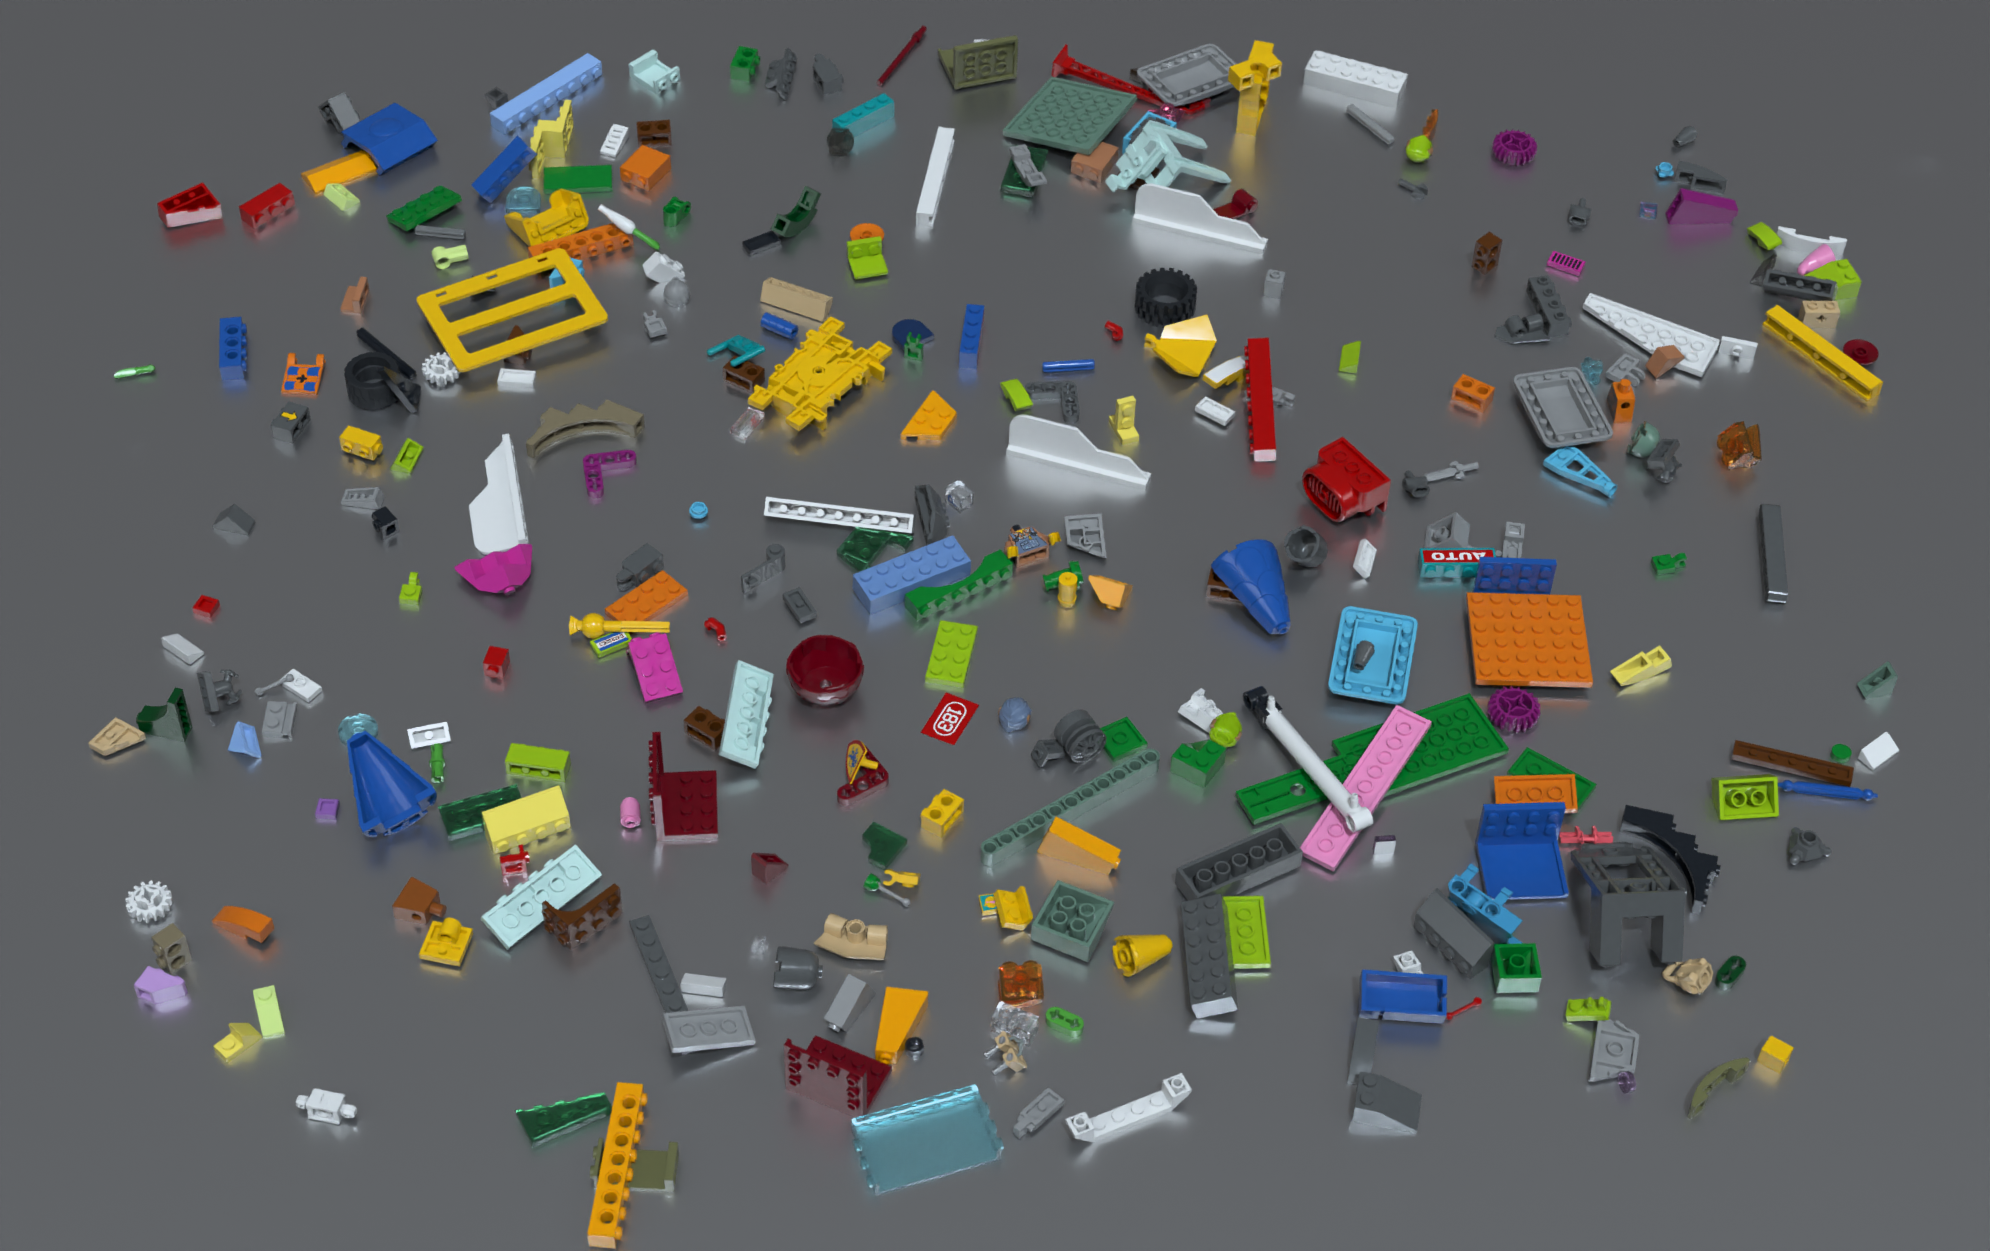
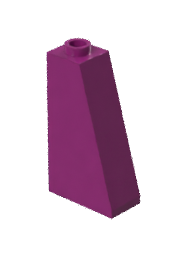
M1680 188L1665 214L1670 225L1731 224L1734 217L1738 214V208L1735 200Z

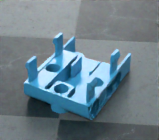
M1470 864L1461 876L1456 874L1448 884L1449 896L1447 898L1476 924L1494 944H1522L1521 941L1512 936V933L1523 920L1503 907L1513 892L1504 887L1494 900L1469 883L1479 871L1473 864Z

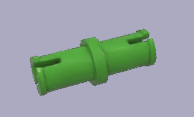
M435 743L430 746L431 759L429 766L431 768V781L433 783H440V778L441 782L444 781L443 768L445 767V760L443 759V745Z

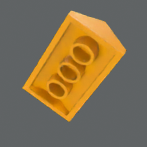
M361 150L303 172L301 177L317 195L325 191L328 183L343 185L374 173L377 168L369 153Z

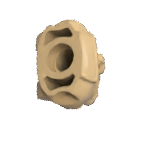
M1704 958L1667 965L1662 975L1665 980L1675 983L1683 990L1695 995L1703 993L1709 986L1714 972L1709 962ZM1677 966H1680V968L1676 972V975L1670 976L1677 968Z

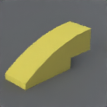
M1658 646L1646 654L1642 651L1612 669L1610 673L1620 686L1630 685L1672 667L1671 658L1661 646Z

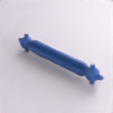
M1790 780L1778 783V787L1786 792L1793 790L1796 793L1856 800L1863 798L1866 801L1878 797V794L1873 793L1870 789L1862 791L1855 787L1802 781L1792 783Z

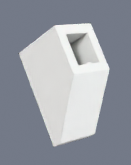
M657 251L643 264L646 276L658 283L671 281L673 277H678L679 279L685 277L683 266L680 262L673 261L667 255L660 254Z

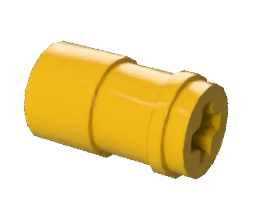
M1065 572L1059 576L1058 601L1064 607L1073 606L1077 598L1078 579L1071 572Z

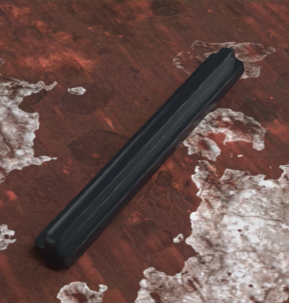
M360 328L356 331L357 336L373 350L392 356L399 365V371L408 379L416 378V370L366 329Z

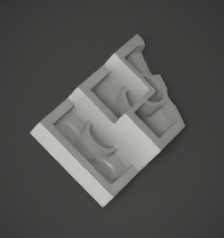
M1101 513L1064 516L1067 545L1106 558Z

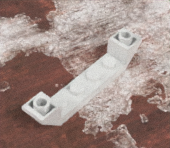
M1180 1073L1162 1080V1089L1158 1092L1090 1119L1086 1112H1082L1065 1119V1122L1075 1139L1094 1143L1171 1112L1192 1092V1089L1183 1074Z

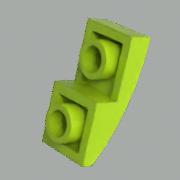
M1762 222L1747 228L1748 235L1756 238L1758 245L1766 250L1775 249L1776 246L1782 244L1779 236Z
M1018 379L1000 383L1006 399H1010L1015 412L1029 409L1033 406L1028 393Z

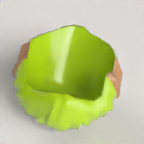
M1425 135L1411 138L1405 147L1407 158L1414 163H1423L1433 153V145Z
M1234 712L1217 716L1209 726L1211 728L1209 731L1210 740L1225 748L1235 746L1242 735L1241 723Z

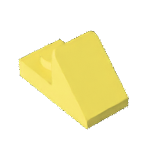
M229 1023L231 1033L213 1045L214 1050L227 1063L262 1039V1035L250 1023Z

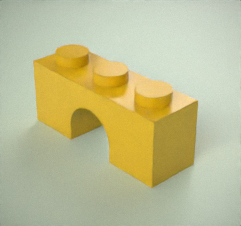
M1269 52L1230 66L1228 81L1238 91L1253 86L1254 76H1261L1266 81L1280 77L1282 62Z

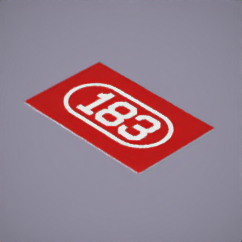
M946 692L920 733L955 745L979 704Z

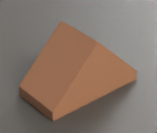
M1674 345L1657 347L1645 367L1657 379L1685 359V357Z

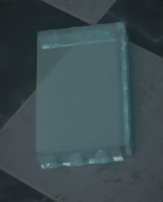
M976 1084L851 1119L854 1136L853 1146L856 1152H860L861 1157H859L861 1168L862 1170L866 1169L868 1174L866 1175L868 1187L873 1188L875 1196L1001 1160V1151L1004 1150V1145L1001 1137L997 1138L996 1124L994 1120H990L987 1102L983 1103Z

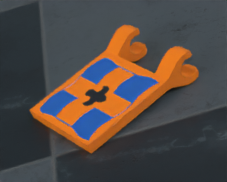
M288 353L281 393L318 395L323 368L326 364L324 354H317L316 365L297 364L296 353Z

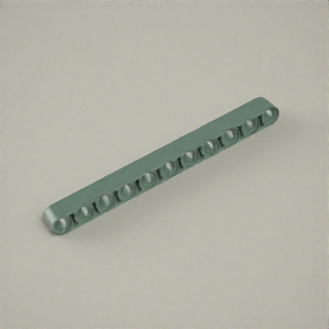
M1146 749L983 841L980 856L982 864L986 866L996 865L1040 840L1046 834L1055 817L1069 823L1154 775L1159 769V752L1155 749Z

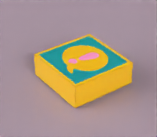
M994 893L979 895L978 900L982 916L998 914Z

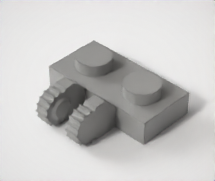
M1626 353L1605 374L1606 378L1614 382L1628 379L1632 386H1637L1640 380H1643L1646 376L1644 371L1637 368L1640 361Z

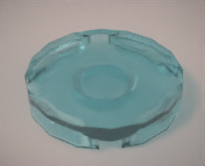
M360 713L353 717L350 715L342 720L338 727L339 739L346 746L347 740L358 732L366 731L375 738L378 736V725L375 719L367 714Z

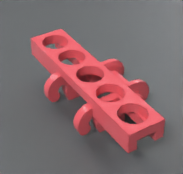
M1575 826V832H1560L1559 840L1560 843H1612L1613 836H1611V832H1598L1595 826H1592V834L1583 835L1580 828Z

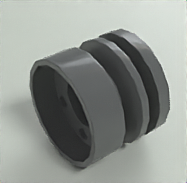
M1075 710L1067 714L1054 729V736L1057 741L1065 748L1071 759L1077 763L1086 762L1094 758L1106 744V735L1085 710Z

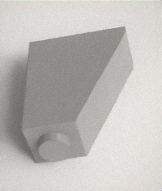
M848 974L824 1017V1020L829 1023L827 1027L838 1033L840 1030L847 1033L876 992L866 982Z

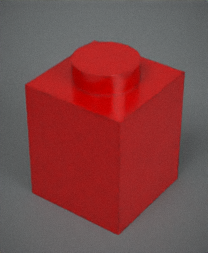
M489 646L483 661L484 676L504 678L510 664L509 649Z

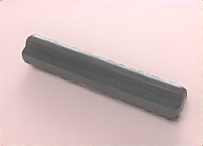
M417 225L415 227V234L420 236L464 240L466 236L464 229Z

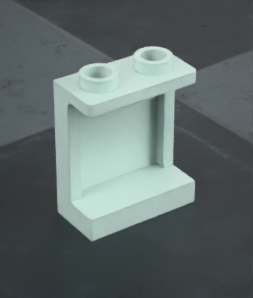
M651 50L629 63L630 77L655 94L680 80V68L675 66L671 69L660 62L655 50Z

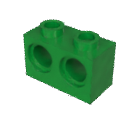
M738 47L730 65L731 79L750 82L751 77L755 75L756 66L760 64L758 49Z

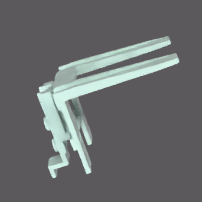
M1149 120L1143 127L1141 134L1132 144H1129L1125 149L1126 152L1117 161L1116 165L1121 173L1118 176L1110 174L1105 182L1110 190L1115 192L1118 188L1126 190L1137 178L1145 180L1147 184L1169 187L1181 172L1220 183L1229 184L1231 180L1221 170L1182 157L1173 142L1206 150L1208 146L1202 138ZM1163 159L1167 165L1154 178L1151 172Z

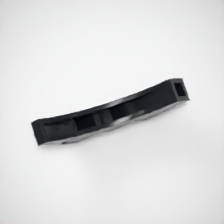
M1626 805L1620 833L1631 835L1650 843L1675 863L1689 887L1691 913L1700 914L1702 906L1706 907L1708 895H1705V891H1708L1709 884L1713 883L1714 877L1719 876L1721 865H1717L1718 856L1697 852L1698 844H1695L1696 835L1675 831L1674 815Z

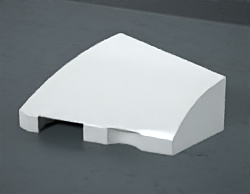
M1201 688L1193 693L1188 702L1180 706L1178 713L1209 733L1211 729L1209 726L1212 720L1223 713L1215 706L1213 700L1205 698V690Z

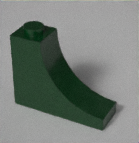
M175 688L167 701V705H145L136 718L139 730L145 734L185 742L193 727L183 689Z

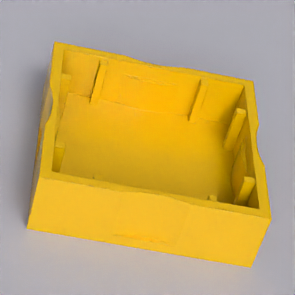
M1255 40L1248 60L1269 52L1273 54L1274 44ZM1254 76L1253 86L1240 91L1236 133L1256 135L1269 95L1270 80L1266 81L1261 76Z

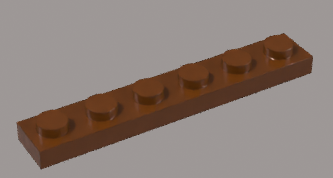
M1735 740L1731 758L1740 762L1848 787L1851 786L1854 767Z

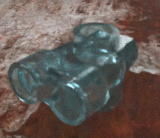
M1590 357L1585 358L1581 365V370L1588 375L1592 385H1598L1601 381L1599 376L1603 372L1602 361L1593 360Z

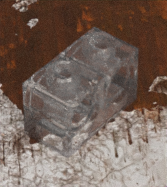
M1000 1001L991 1017V1032L1000 1035L1001 1031H1004L1011 1036H1015L1018 1040L1022 1039L1023 1045L1030 1047L1038 1033L1039 1016Z

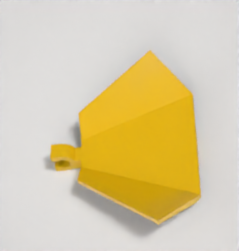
M1206 314L1165 326L1160 340L1156 339L1154 335L1147 333L1144 347L1153 348L1152 351L1177 373L1198 377L1202 369L1205 368L1217 340Z

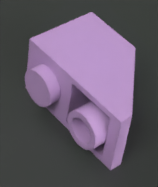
M150 966L145 969L134 984L137 997L155 1005L184 997L188 993L185 981L181 977L169 975L162 969H155Z

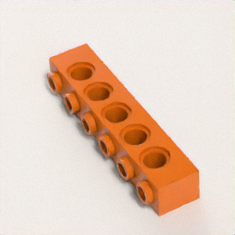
M611 223L528 247V255L531 258L561 248L566 251L570 258L583 260L634 245L633 234H626ZM547 258L541 259L538 262L547 260Z

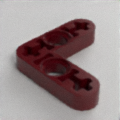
M867 747L866 759L878 762V767L874 770L860 766L859 770L863 776L853 780L852 784L847 783L838 789L837 801L843 806L852 805L885 788L889 783L888 772ZM864 784L867 785L868 788L865 790H860L858 786Z

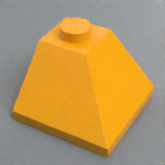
M1089 575L1088 578L1101 603H1105L1106 608L1113 610L1124 606L1133 586L1099 575Z

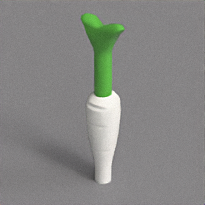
M602 204L597 210L603 213L624 233L635 235L655 250L660 249V244L638 230L633 221L606 208Z

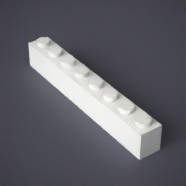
M766 497L764 516L914 533L916 514Z

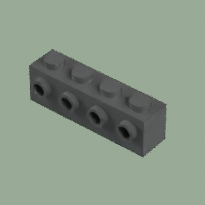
M1767 269L1763 283L1764 291L1767 293L1809 301H1835L1838 291L1837 282L1830 279L1824 280L1813 276H1803L1797 273H1787Z
M1549 275L1529 278L1526 291L1536 313L1542 316L1543 328L1547 336L1568 335L1572 321L1566 313L1565 306L1561 303L1560 295L1555 290L1554 282H1551Z

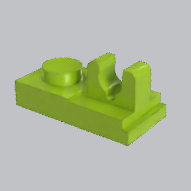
M1588 997V999H1569L1565 1017L1567 1021L1609 1020L1612 1003L1608 999H1604V997L1599 999H1592V997Z

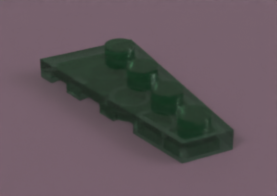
M605 1092L578 1097L575 1101L565 1102L563 1100L556 1102L555 1105L545 1107L538 1105L534 1106V1109L525 1111L518 1109L515 1110V1113L534 1148L611 1115L612 1105Z

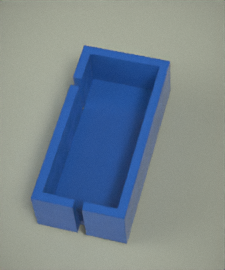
M1362 970L1359 982V1017L1378 1019L1379 1015H1382V1020L1443 1024L1447 1016V998H1445L1447 995V975Z

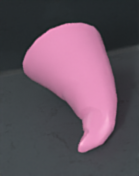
M1826 244L1820 245L1801 262L1797 273L1804 276V274H1808L1831 261H1836L1831 248Z

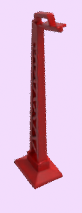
M1065 44L1052 64L1051 77H1057L1060 73L1067 76L1070 74L1116 91L1135 94L1138 99L1181 114L1192 115L1204 110L1205 104L1211 100L1210 96L1191 103L1189 109H1186L1187 107L1183 105L1168 106L1152 92L1076 62L1074 58L1068 56L1067 44Z

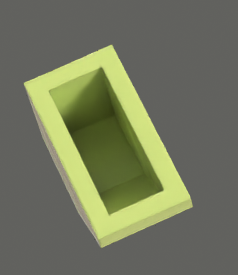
M274 985L253 990L263 1039L285 1034Z

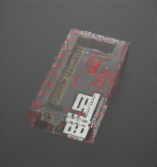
M748 407L730 428V433L746 440L765 418V413Z

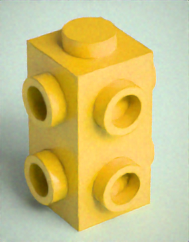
M348 425L339 437L341 450L361 456L362 458L374 461L383 450L381 436L361 430L360 428Z

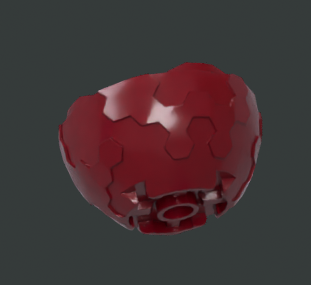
M816 635L801 641L793 649L787 659L786 673L791 686L803 700L827 707L844 702L857 690L864 673V665L856 645L852 642L833 635Z

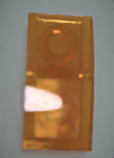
M1431 109V115L1426 120V127L1422 129V135H1425L1430 141H1432L1436 132L1438 109Z

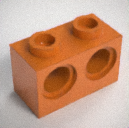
M1462 374L1453 386L1451 399L1483 413L1493 400L1495 387Z

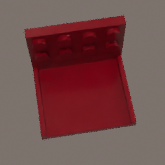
M652 732V740H649V768H651L649 784H653V788H649V800H653L650 801L651 824L656 826L657 841L717 839L716 770L664 773L661 732Z
M816 1035L806 1050L793 1045L790 1039H787L784 1044L785 1083L787 1090L862 1121L865 1119L892 1072V1066Z

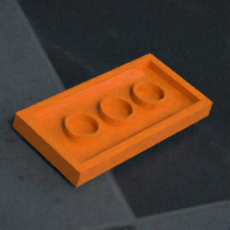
M662 570L606 607L605 614L613 621H651L688 596V590Z
M1575 774L1494 776L1495 804L1564 802L1566 807L1565 813H1577L1578 811Z

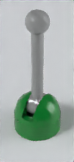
M871 873L865 880L863 888L872 892L879 889L901 901L904 906L910 904L908 898H902L882 887L881 881L876 875Z

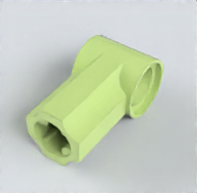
M465 245L448 249L438 246L431 253L438 269H446L451 263L469 259Z

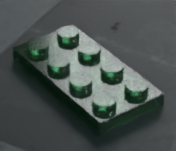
M1027 147L1038 172L1043 171L1048 150ZM1011 157L1000 192L1033 198L1037 186L1029 187L1023 182Z
M517 784L438 806L449 841L484 832L482 812L521 799Z

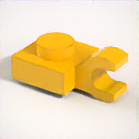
M886 869L884 873L890 874L892 880H884L883 884L890 886L897 881L902 883L904 887H914V885L919 884L921 874Z

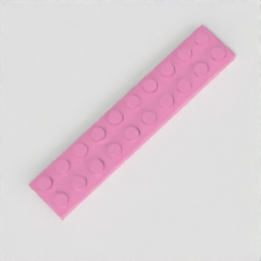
M1395 706L1343 783V786L1350 794H1358V803L1361 807H1367L1371 814H1373L1431 727L1432 721L1403 707ZM1330 802L1301 845L1302 856L1334 872L1361 830L1351 832L1345 818Z

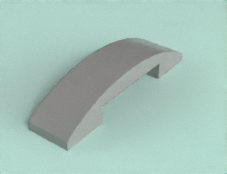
M1025 144L1009 147L1016 170L1027 186L1047 184L1042 171L1038 172L1033 164L1031 153Z
M1506 521L1502 557L1521 558L1525 524Z

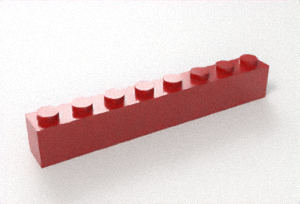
M1269 338L1248 339V346H1244L1245 357H1248V360H1245V370H1249V373H1246V384H1250V387H1247V398H1251V401H1247L1248 412H1251V415H1248V424L1252 426V429H1249V440H1253V443H1250V454H1254V462L1276 461Z

